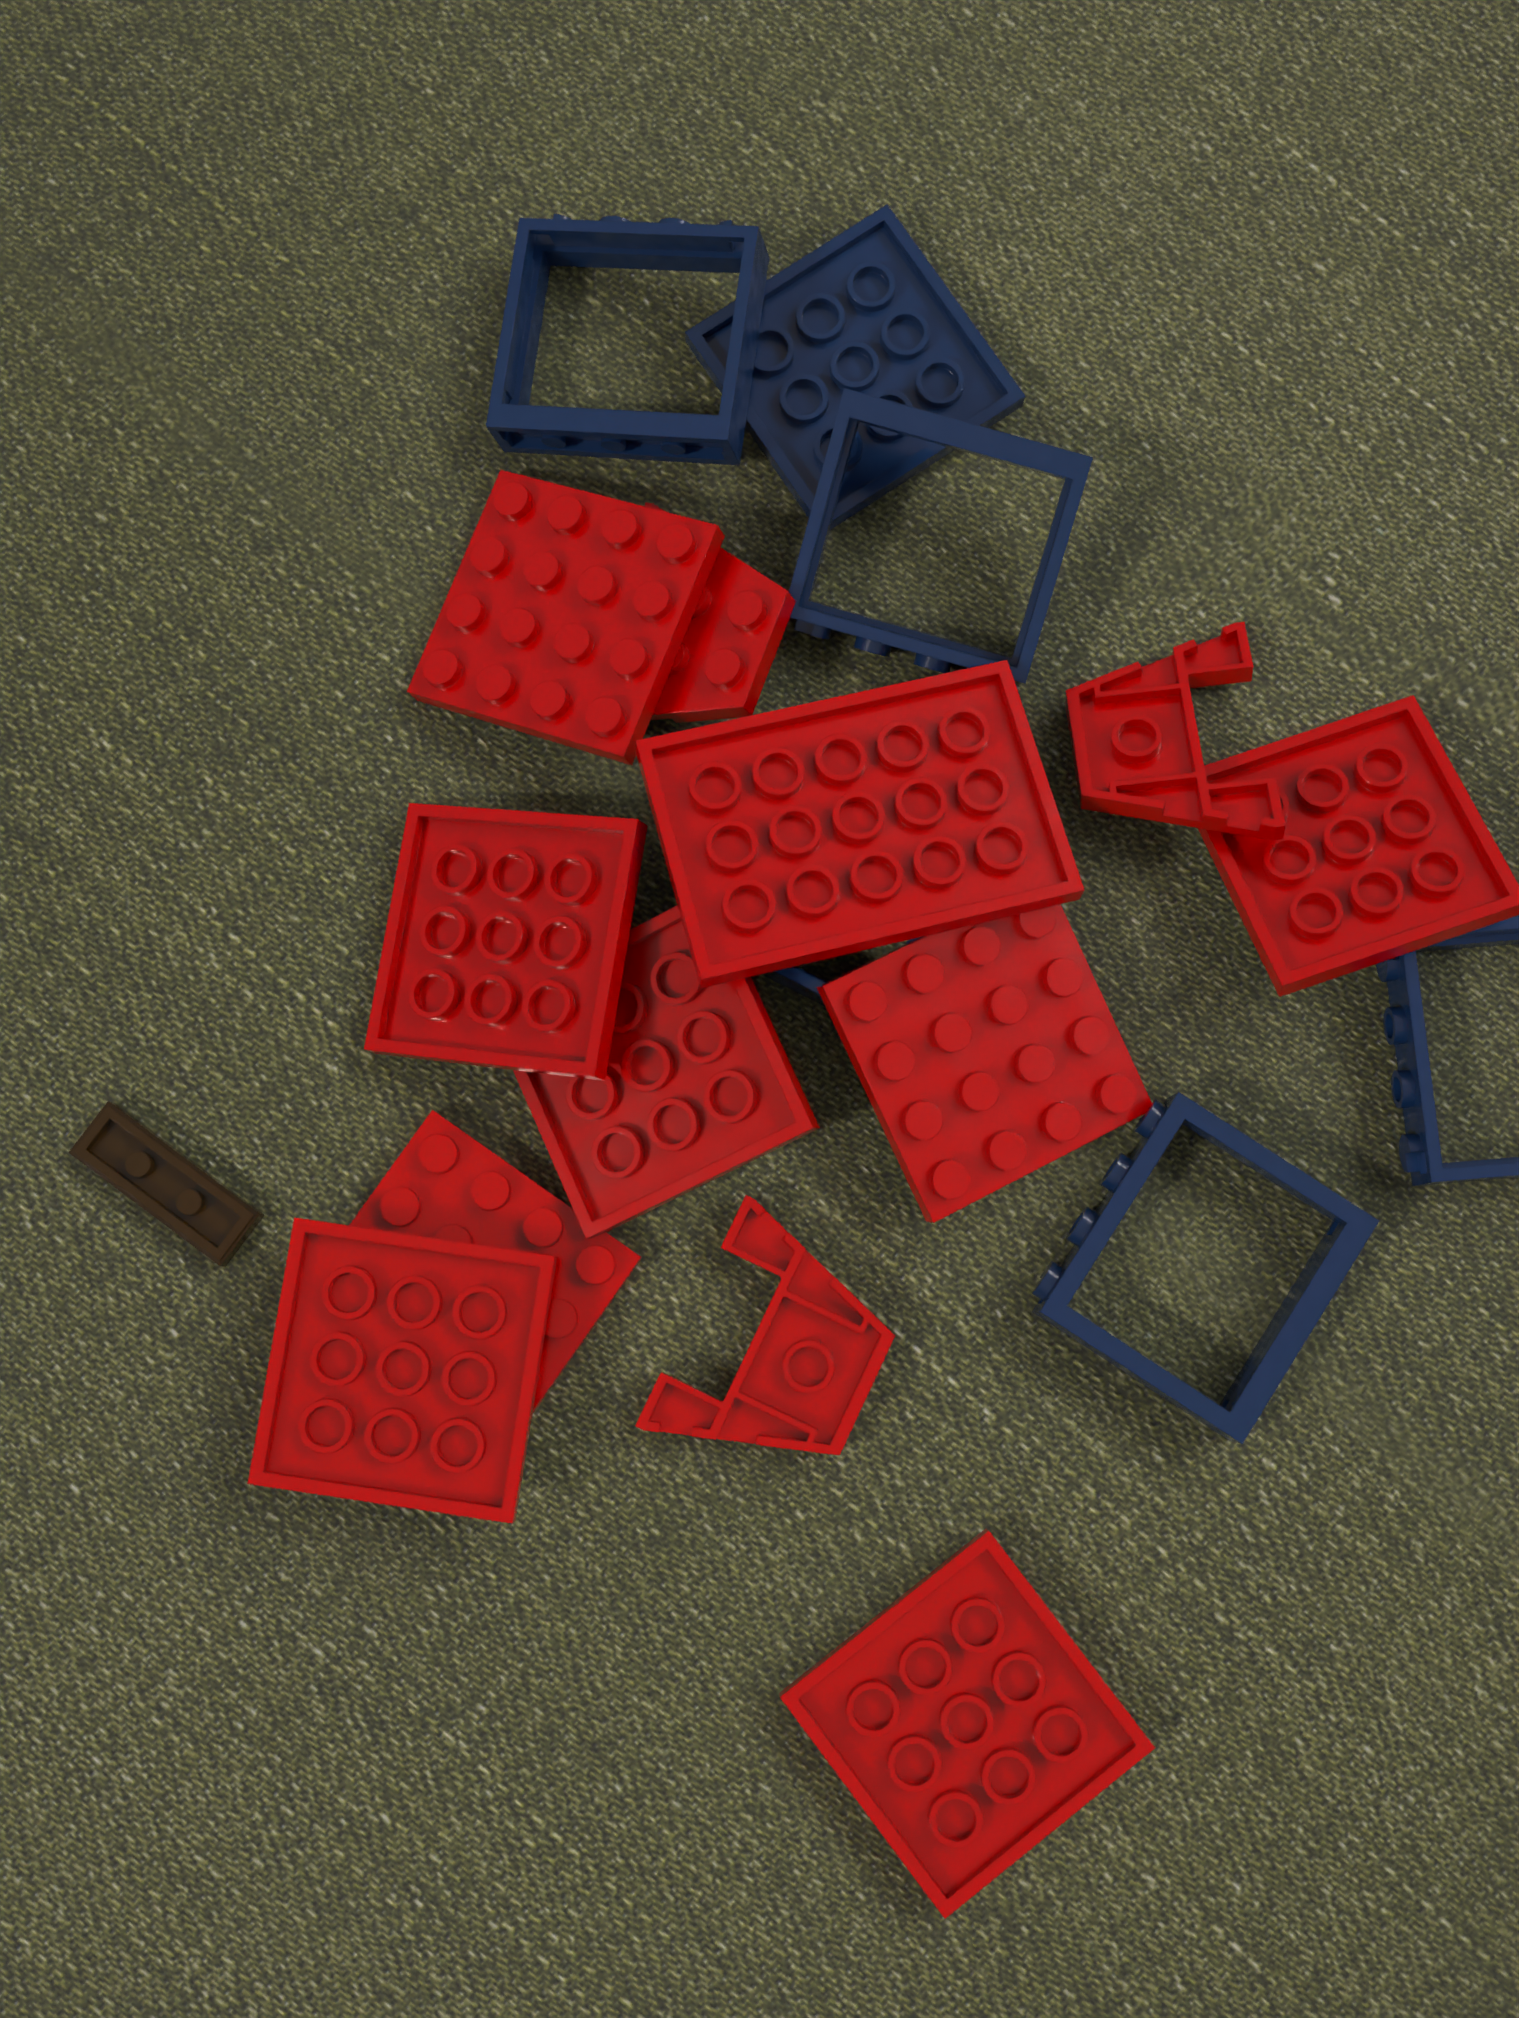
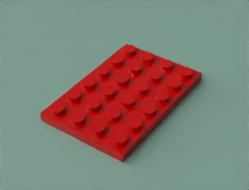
M1008 660L636 740V756L700 989L1080 900L1085 890Z

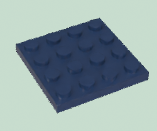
M888 204L766 280L745 428L808 518L844 388L986 428L993 426L1021 408L1025 400L1024 393ZM735 301L685 332L686 344L721 394ZM859 423L830 530L955 449Z

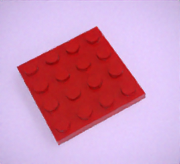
M500 470L407 692L417 701L633 765L636 757V740L643 739L725 535L716 524Z
M1414 695L1204 766L1209 784L1276 777L1286 825L1283 840L1273 841L1200 828L1198 830L1279 997L1519 915V884Z
M409 803L364 1050L382 1055L605 1081L648 826L639 819Z
M1061 904L919 937L816 987L926 1222L935 1223L1145 1114L1152 1104Z
M678 905L630 930L605 1081L513 1070L586 1239L608 1232L820 1128L752 978H743L700 989Z
M434 1110L424 1120L350 1223V1226L557 1256L533 1413L642 1259L641 1256L607 1232L594 1238L586 1239L573 1208Z
M294 1217L247 1484L513 1524L516 1521L557 1256Z
M987 1528L779 1693L783 1703L944 1919L1155 1749L1144 1732Z

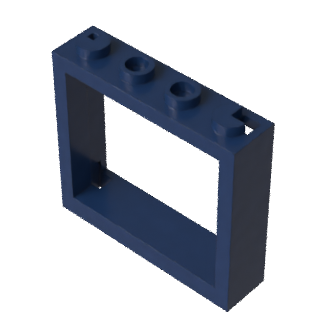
M554 214L553 219L519 218L486 428L502 450L514 453L740 466L770 258L759 226L734 225L732 220L722 221L718 225L690 224L678 218H665L658 223L631 222L619 216H605L599 221L572 220L560 214ZM551 266L739 273L719 415L529 405Z
M844 388L789 593L796 601L790 616L797 619L794 630L830 640L832 630L856 636L855 648L887 657L890 656L892 646L915 652L916 656L913 664L942 673L950 672L952 663L971 668L1008 660L1014 681L1025 684L1093 457ZM859 423L1064 479L1012 657L811 600Z
M1519 916L1376 964L1379 979L1381 982H1387L1390 1007H1387L1384 1011L1383 1024L1388 1044L1395 1045L1398 1070L1392 1073L1391 1091L1395 1106L1398 1109L1403 1108L1406 1134H1402L1399 1140V1156L1404 1171L1411 1173L1412 1186L1519 1177V1157L1442 1163L1416 952L1519 944Z
M1178 1092L1166 1098L1163 1104L1154 1099L1146 1114L1138 1121L1134 1131L1142 1135L1141 1140L1130 1157L1120 1153L1105 1173L1100 1185L1106 1188L1108 1192L1096 1211L1085 1207L1072 1225L1066 1239L1073 1243L1074 1246L1061 1266L1051 1261L1040 1276L1041 1280L1032 1292L1033 1295L1039 1298V1301L1032 1312L1225 1439L1243 1444L1379 1220ZM1181 1124L1332 1220L1331 1225L1220 1405L1067 1306Z

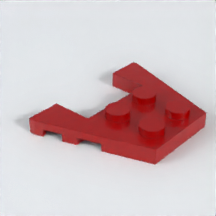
M646 502L644 505L645 507L664 511L653 503ZM720 547L651 720L672 718L676 723L742 718L753 715L796 603L791 594Z
M1245 621L1235 622L1223 627L1220 636L1198 645L1193 639L1175 646L1171 656L1142 667L1139 662H1135L1066 690L1065 707L1081 809L1273 841L1283 840L1286 825L1276 777L1213 784L1207 782L1190 688L1251 682L1254 666Z
M745 1195L720 1248L779 1276L781 1280L724 1400H719L661 1372L635 1426L644 1431L744 1442L761 1446L840 1456L895 1335L754 1198Z

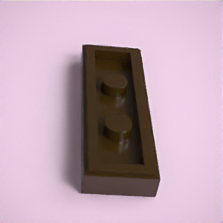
M110 1101L105 1104L68 1152L219 1266H227L264 1217L262 1212L117 1104Z

